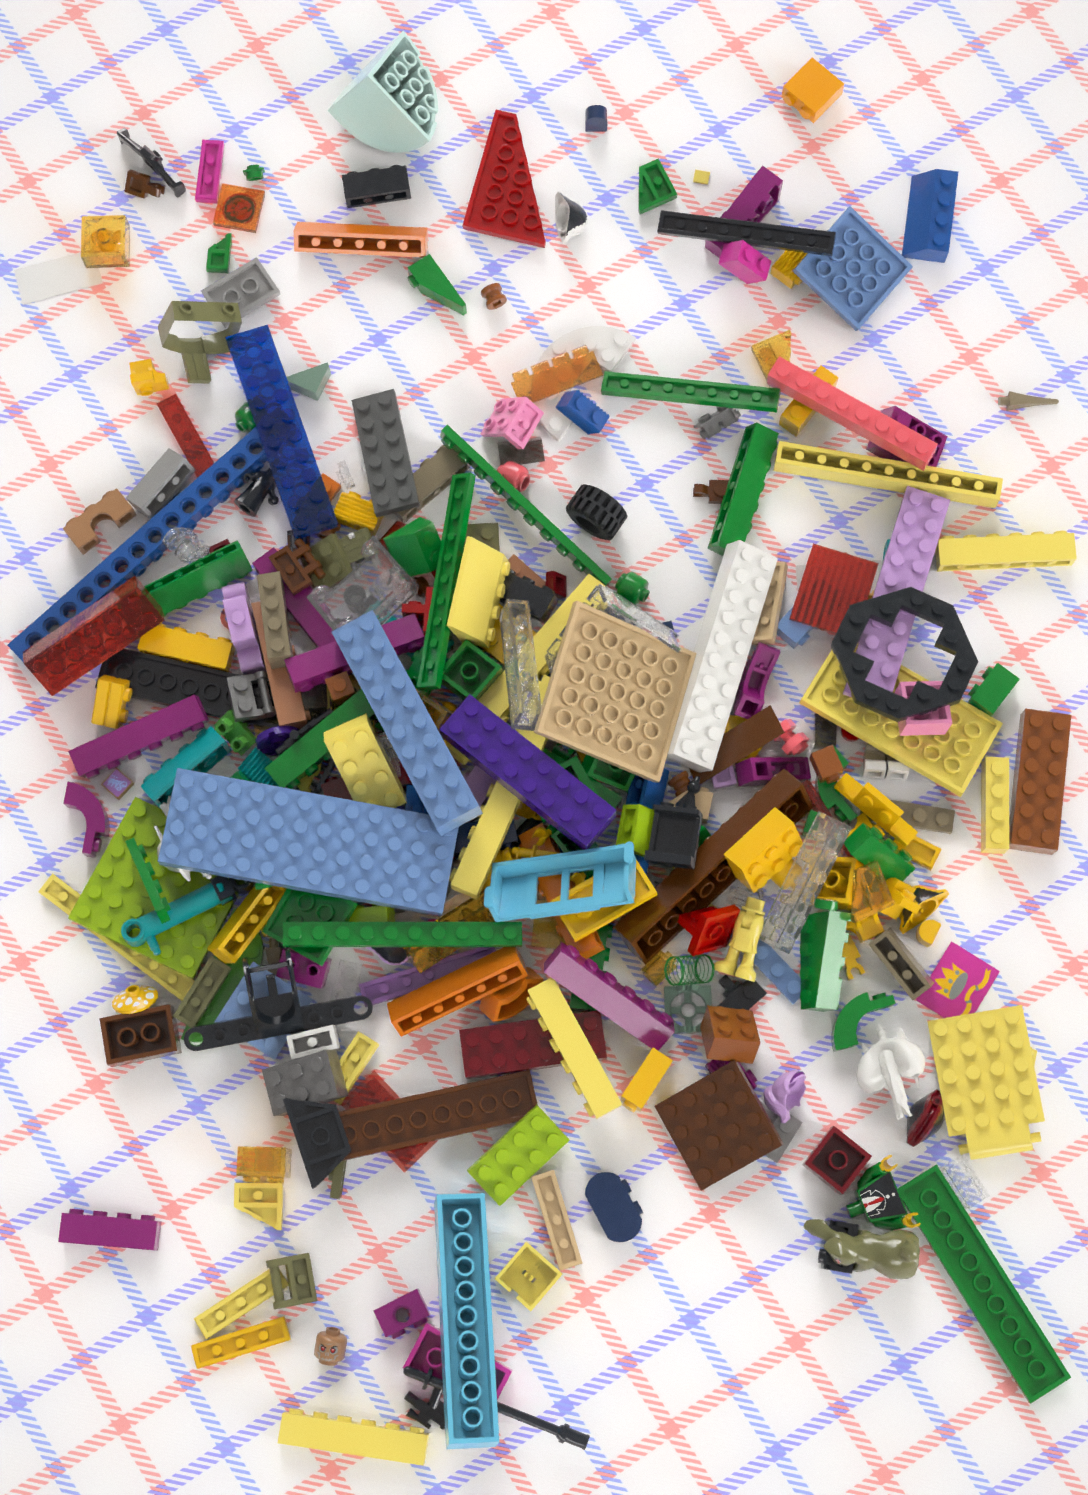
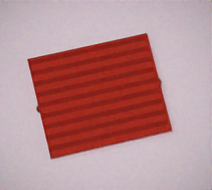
M813 543L789 620L836 634L849 606L868 600L879 563Z

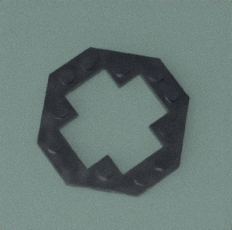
M913 587L851 604L831 643V649L838 659L839 668L845 682L849 685L854 703L896 722L907 720L908 717L918 714L930 713L947 705L959 704L979 662L954 606ZM900 609L942 627L934 647L955 656L939 690L917 680L909 699L866 681L874 661L854 652L870 618L892 627Z

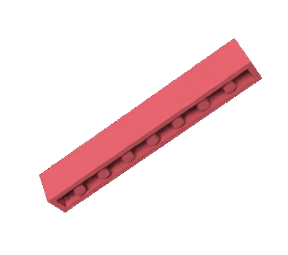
M780 356L768 373L767 384L769 386L780 388L781 392L923 471L936 451L938 445L936 442Z

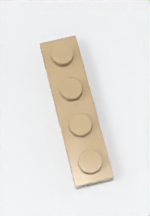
M786 562L776 563L752 641L753 645H757L758 642L775 644L788 570Z
M551 1170L532 1176V1182L559 1270L583 1264L555 1171Z

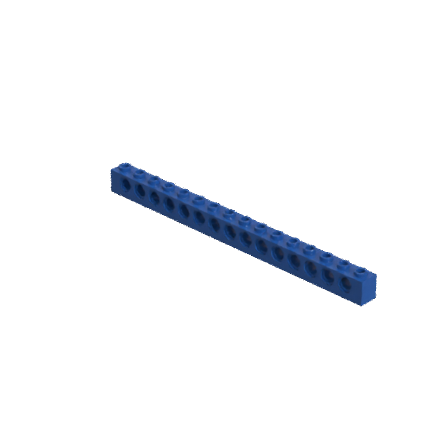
M279 408L275 409L7 646L29 669L38 667L44 661V657L50 652H55L61 646L63 640L73 636L78 631L80 625L93 619L97 610L101 607H106L111 603L113 596L127 589L130 581L135 577L143 575L147 566L152 562L160 560L164 551L169 547L177 545L180 537L186 532L189 533L194 530L197 522L203 517L206 518L211 515L214 507L219 503L227 501L231 492L236 488L239 489L244 486L245 483L241 480L242 475L261 471L264 463L269 459H274L280 453V449L286 444H291L297 438L298 430L296 425ZM273 433L279 434L276 439H268L269 435ZM253 449H262L260 453L252 454ZM240 462L245 463V466L243 468H235L236 464ZM222 477L229 478L226 483H218ZM212 492L210 497L202 498L203 493ZM189 506L195 507L193 512L185 513L186 508ZM178 521V525L176 527H168L170 522ZM162 536L159 542H151L153 537ZM137 551H145L142 557H134ZM120 566H128L125 572H118ZM103 581H111L109 586L105 588L101 587ZM93 595L92 601L84 603L86 596ZM76 610L75 616L67 618L69 611ZM59 625V629L55 633H50L52 626ZM42 640L38 648L32 647L35 641Z

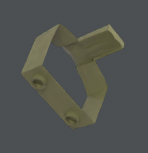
M171 301L158 325V331L163 348L181 353L188 383L209 384L212 379L206 354L230 352L238 336L242 319L238 303ZM174 321L230 322L228 329L204 335L200 338H178L177 335L169 333Z

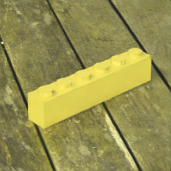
M1064 530L1056 531L1053 534H1045L1042 531L1031 533V535H1022V533L1016 532L1010 533L1008 536H999L996 533L988 534L986 537H977V535L972 534L965 535L963 538L943 536L938 540L935 550L937 572L1072 566L1077 559L1075 535Z
M549 978L529 989V997L526 1000L532 1011L537 1009L541 1017L537 1020L543 1031L548 1030L552 1036L549 1042L555 1053L560 1051L564 1059L560 1063L566 1074L571 1072L575 1081L572 1082V1085L578 1096L583 1094L587 1102L583 1105L590 1117L594 1115L597 1120L621 1107L622 1103L556 981Z
M289 1408V1412L285 1411L282 1413L278 1444L422 1466L425 1464L430 1434L424 1433L425 1428L410 1426V1430L400 1429V1424L386 1422V1426H378L375 1420L362 1419L361 1423L352 1422V1417L338 1415L337 1419L327 1418L328 1413L316 1411L313 1412V1415L303 1414V1409Z

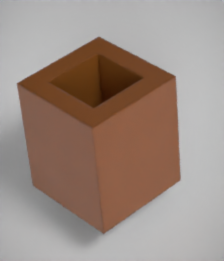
M347 671L325 679L336 707L342 705L355 694Z
M833 745L815 751L809 757L820 783L826 781L827 784H830L840 779L839 775L843 773L844 769Z

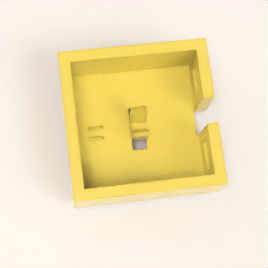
M526 1241L495 1277V1280L508 1292L512 1289L519 1295L516 1299L529 1311H532L563 1274Z

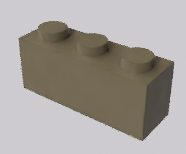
M891 927L869 943V946L912 1001L934 984L933 980Z

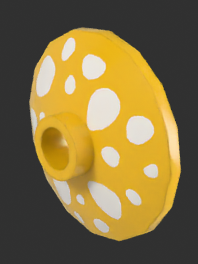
M131 985L115 996L112 1001V1008L121 1014L141 1012L151 1007L157 1001L158 991L154 987L147 985Z

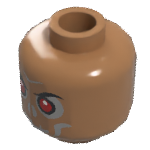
M327 1327L326 1331H321L317 1334L314 1356L319 1359V1363L335 1366L345 1358L347 1337L340 1333L341 1330L339 1328Z

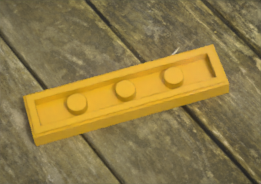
M283 1316L190 1346L196 1368L200 1369L289 1341L291 1336L286 1318Z

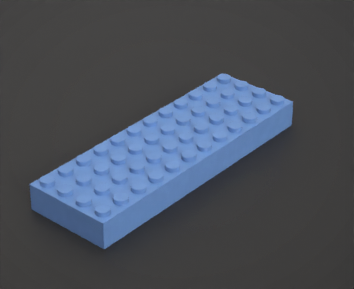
M177 768L158 862L162 866L442 917L459 827L440 836L428 814Z

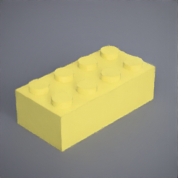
M367 713L324 732V742L353 801L391 808L407 803L406 793Z

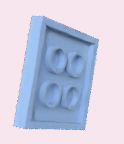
M252 962L249 968L256 967L259 965L255 962ZM267 970L250 973L255 999L269 996L266 975L272 973ZM245 975L214 1022L252 1016ZM275 976L278 994L292 992L290 984ZM297 989L300 1006L309 1005L313 999ZM291 1034L248 1041L247 1043L275 1060L287 1041L286 1036Z

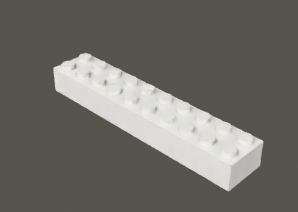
M741 540L726 545L693 650L697 654L667 755V759L697 772L713 770L778 560L777 557Z

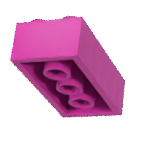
M430 1323L425 1324L403 1369L406 1366H410L428 1373L429 1368H432V1375L443 1379L439 1328ZM495 1360L498 1400L513 1369Z

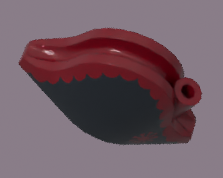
M938 1089L915 1102L910 1108L912 1116H907L906 1143L910 1146L915 1147L933 1136L943 1124L944 1109L941 1093Z

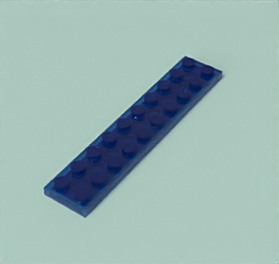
M268 325L225 337L294 539L297 540L338 527L336 516Z

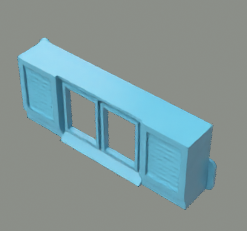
M627 842L620 845L492 863L491 885L485 888L484 906L489 908L495 922L523 918L537 919L600 910L602 907L634 903L636 885L633 842ZM594 869L593 896L569 900L570 873ZM562 874L560 901L537 904L538 877Z

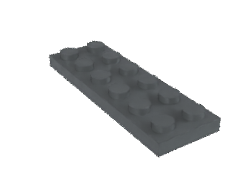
M390 389L351 400L376 517L419 507L418 493L395 390Z

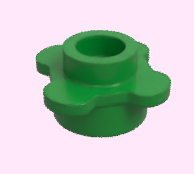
M255 164L247 166L243 173L247 181H257L264 178L263 173H265L264 167Z

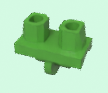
M232 710L227 711L213 725L215 731L230 743L235 753L238 752L241 756L256 743V737L248 729L249 724L242 721L235 722Z

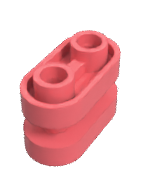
M785 719L780 723L785 733L775 738L774 741L783 740L785 742L781 749L786 755H799L809 746L807 744L809 738L803 732L795 734L793 730L797 725L792 719Z

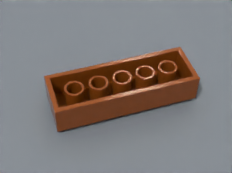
M1027 708L1020 714L1009 816V849L1053 855L1058 851L1072 717L1070 714Z

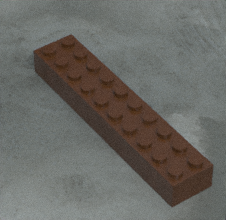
M782 769L778 774L774 775L770 782L758 790L712 836L705 839L703 844L697 849L694 870L684 868L673 869L669 876L654 887L657 891V896L632 909L626 916L620 918L614 926L627 948L645 965L684 929L677 922L680 914L707 908L737 880L724 856L726 851L774 807L793 821L794 824L799 822L814 808L803 784L787 770Z

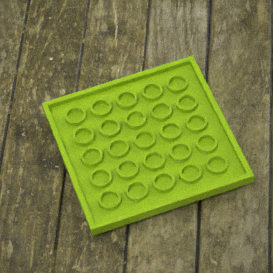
M135 797L68 919L194 980L209 952L208 946L222 928L236 899L223 906L219 904L156 935L155 938L161 950V954L157 956L151 951L147 941L138 947H132L127 944L121 934V927L124 922L129 919H137L155 909L125 841L134 838L138 846L143 845L148 856L144 858L145 863L150 861L155 871V875L152 876L153 881L158 879L163 890L160 893V897H166L168 903L211 883L210 880L217 877V875H211V878L207 879L203 877L201 872L191 871L189 872L191 880L187 881L181 873L170 871L160 865L157 847L161 841L154 826H157L163 835L167 817L159 807ZM236 880L238 885L245 884L246 882L244 880ZM132 929L129 932V937H137L140 929Z

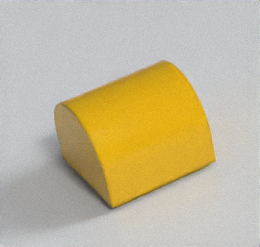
M935 920L924 921L916 929L917 941L926 947H930L938 934L941 923Z

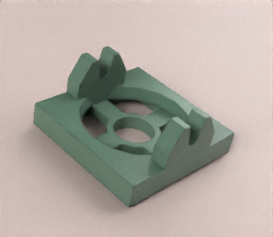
M711 985L664 986L665 1013L671 1017V1014H680L685 1019V1026H680L673 1019L674 1034H701V1023L697 1026H692V1019L696 1014H705L707 1005L712 1006ZM691 992L700 996L705 1006H696L691 1000ZM684 993V1002L679 1007H671L675 997ZM688 1003L694 1006L695 1013L693 1016L686 1017L682 1014L681 1008L684 1004Z

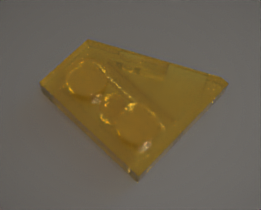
M790 330L751 346V351L766 381L768 373L779 356L790 362Z
M872 861L854 870L851 921L853 923L895 905L878 861Z

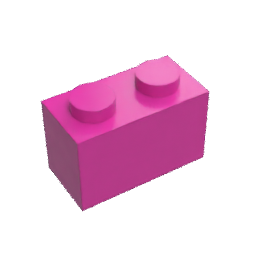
M744 240L723 245L718 264L746 284L767 280L772 261Z

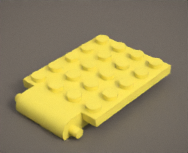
M1018 1005L927 1021L948 1136L966 1134L967 1144L958 1145L959 1153H969L970 1159L975 1160L1033 1150L1032 1143L1041 1142L1042 1140L1040 1132L1030 1133L1029 1124L1044 1122L1045 1118L1023 1006Z

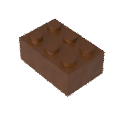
M167 1004L147 1008L133 1014H117L99 1018L107 1065L117 1067L181 1054L182 1049L177 1019L173 1017L175 1013L174 1006Z

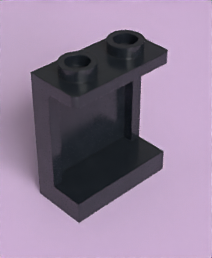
M660 802V805L653 804L654 819L649 850H645L644 860L650 865L694 870L703 814L694 805L684 804L682 808L674 807V804L669 802Z

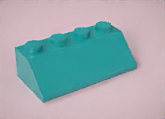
M211 726L208 729L204 728L197 733L196 739L193 742L184 744L173 759L168 758L161 764L159 771L145 777L140 787L158 807L163 802L167 804L168 796H172L177 768L207 773L232 750Z

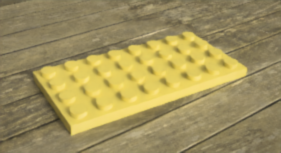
M831 650L799 704L961 797L1003 723L961 699L959 704L950 706L952 725L946 734L900 736L898 722L854 703L852 697L843 695L846 682L839 668L838 659ZM901 665L893 693L900 682L929 680Z

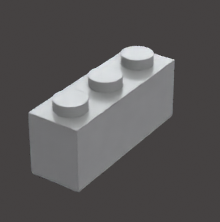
M168 448L128 494L126 500L138 512L151 519L167 505L196 470L185 457Z

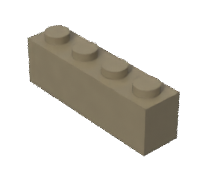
M442 445L437 450L436 455L431 459H425L420 464V468L413 473L420 506L394 513L403 524L451 484L452 475L465 473L471 467L469 464L465 465L457 457L458 453L452 448L448 449Z
M280 571L257 575L267 657L271 669L285 667L284 660L293 657L284 583Z

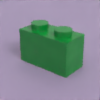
M999 663L994 668L989 666L981 676L984 679L980 686L975 684L968 693L971 698L967 703L991 717L1020 680V678Z

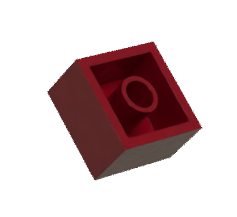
M832 1126L802 1165L837 1194L843 1195L871 1159L872 1155L837 1127Z

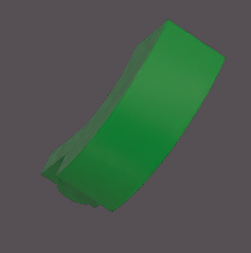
M834 746L843 769H846L849 762ZM816 775L815 790L823 811L827 813L833 808L835 810L833 812L835 817L841 823L845 822L847 826L856 819L857 814L834 788L837 781L827 784L826 781L820 783Z
M865 992L847 1003L837 1015L832 1028L831 1043L833 1053L857 1046L859 1043L856 1030L860 1019L867 1013L894 1006L896 1004L894 996H886V992L872 996L873 1000L870 1001L868 992Z

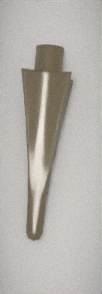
M1009 391L1008 396L998 397V405L1006 406V411L1059 403L1058 399L1035 397Z
M274 938L269 939V948H265L268 964L280 962L283 948L279 947V942ZM278 968L270 969L269 971L276 976Z

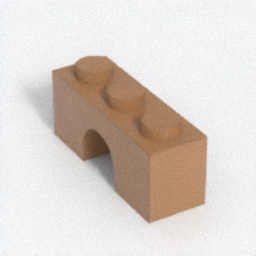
M116 488L113 491L106 492L96 504L86 507L84 513L80 516L70 519L66 526L63 527V530L82 555H84L101 542L95 534V527L100 521L111 520L120 528L137 514Z

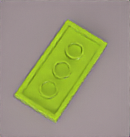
M536 1104L470 1166L467 1172L501 1206L570 1140Z

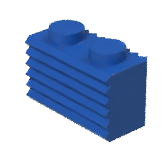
M580 390L565 392L556 405L557 410L588 435L600 433L610 417L609 414H606V411L603 412V409L596 406V403L593 404V400L590 401V398L583 395V392L580 393Z

